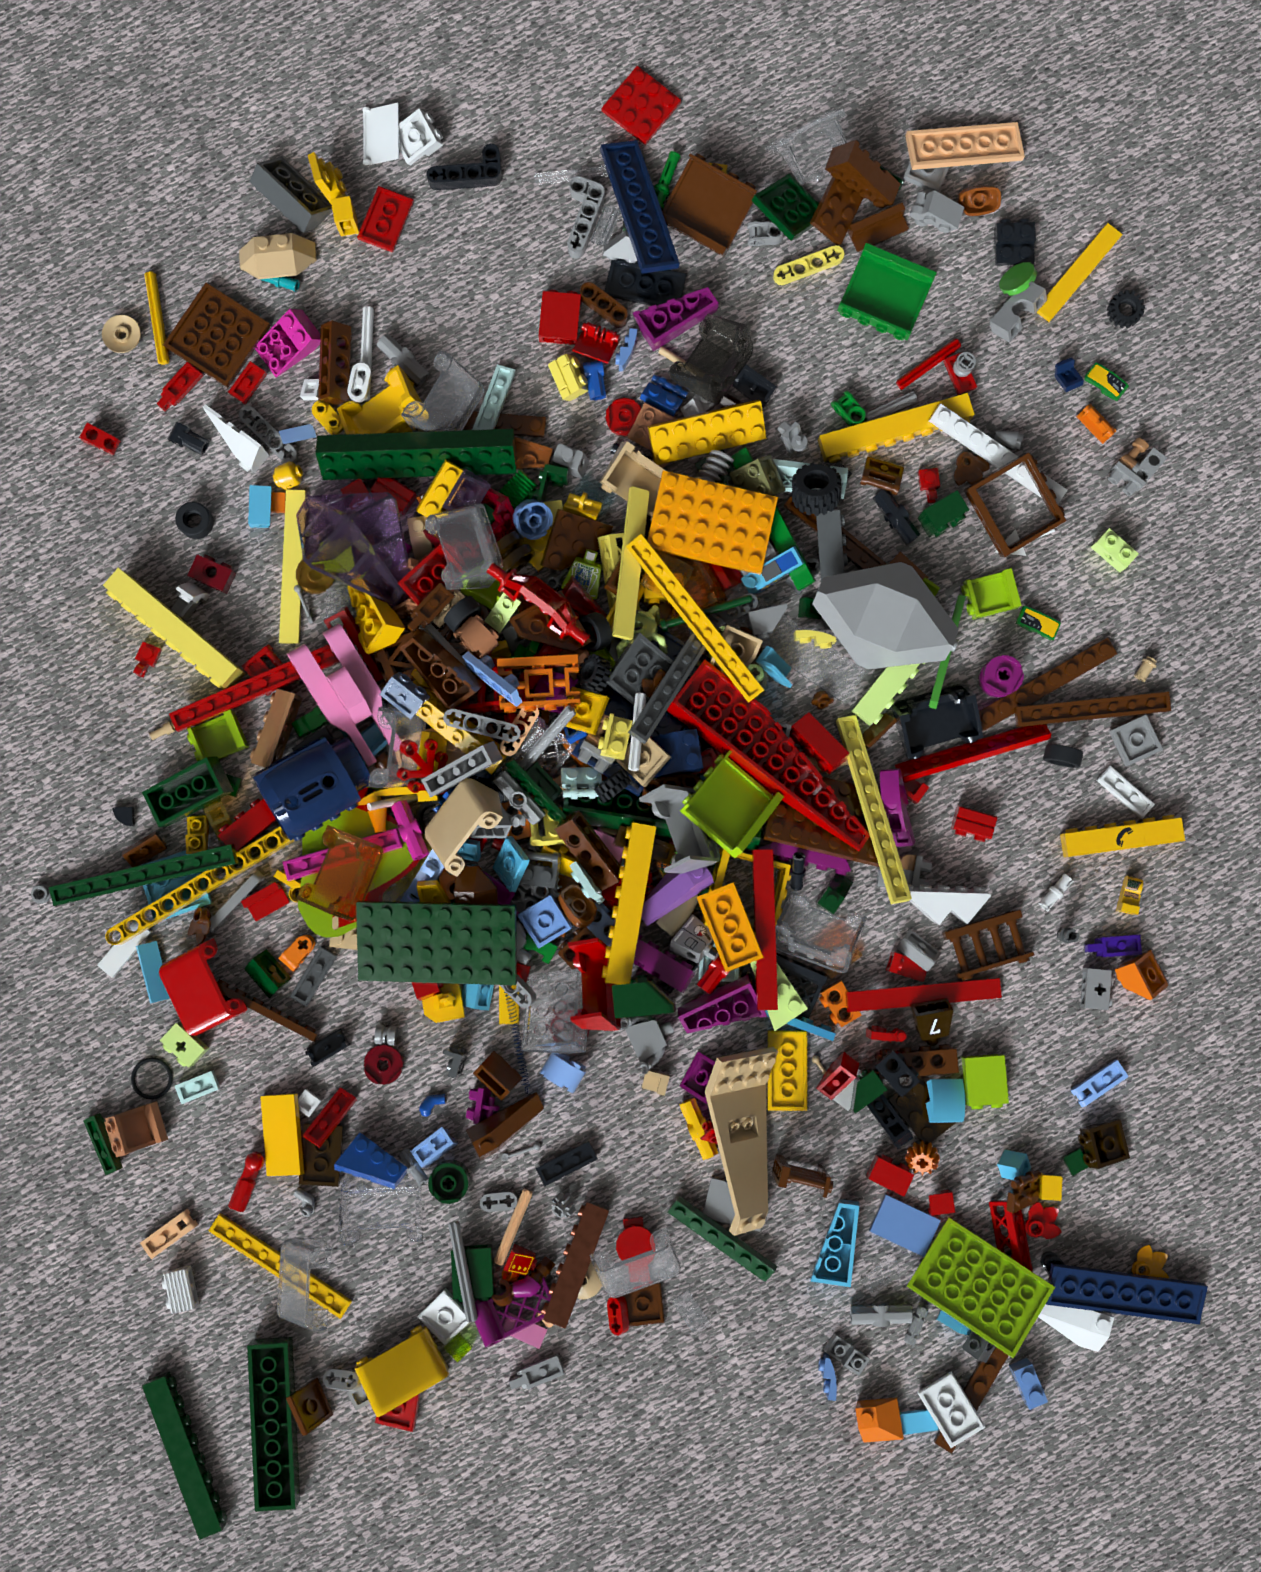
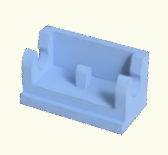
M439 1128L410 1151L421 1168L429 1167L458 1144L450 1136L448 1129Z

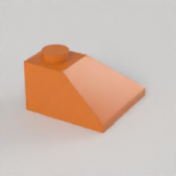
M1151 950L1121 964L1115 969L1117 979L1121 982L1123 988L1148 1000H1152L1169 986Z
M897 1397L857 1401L855 1408L858 1429L864 1443L904 1439Z

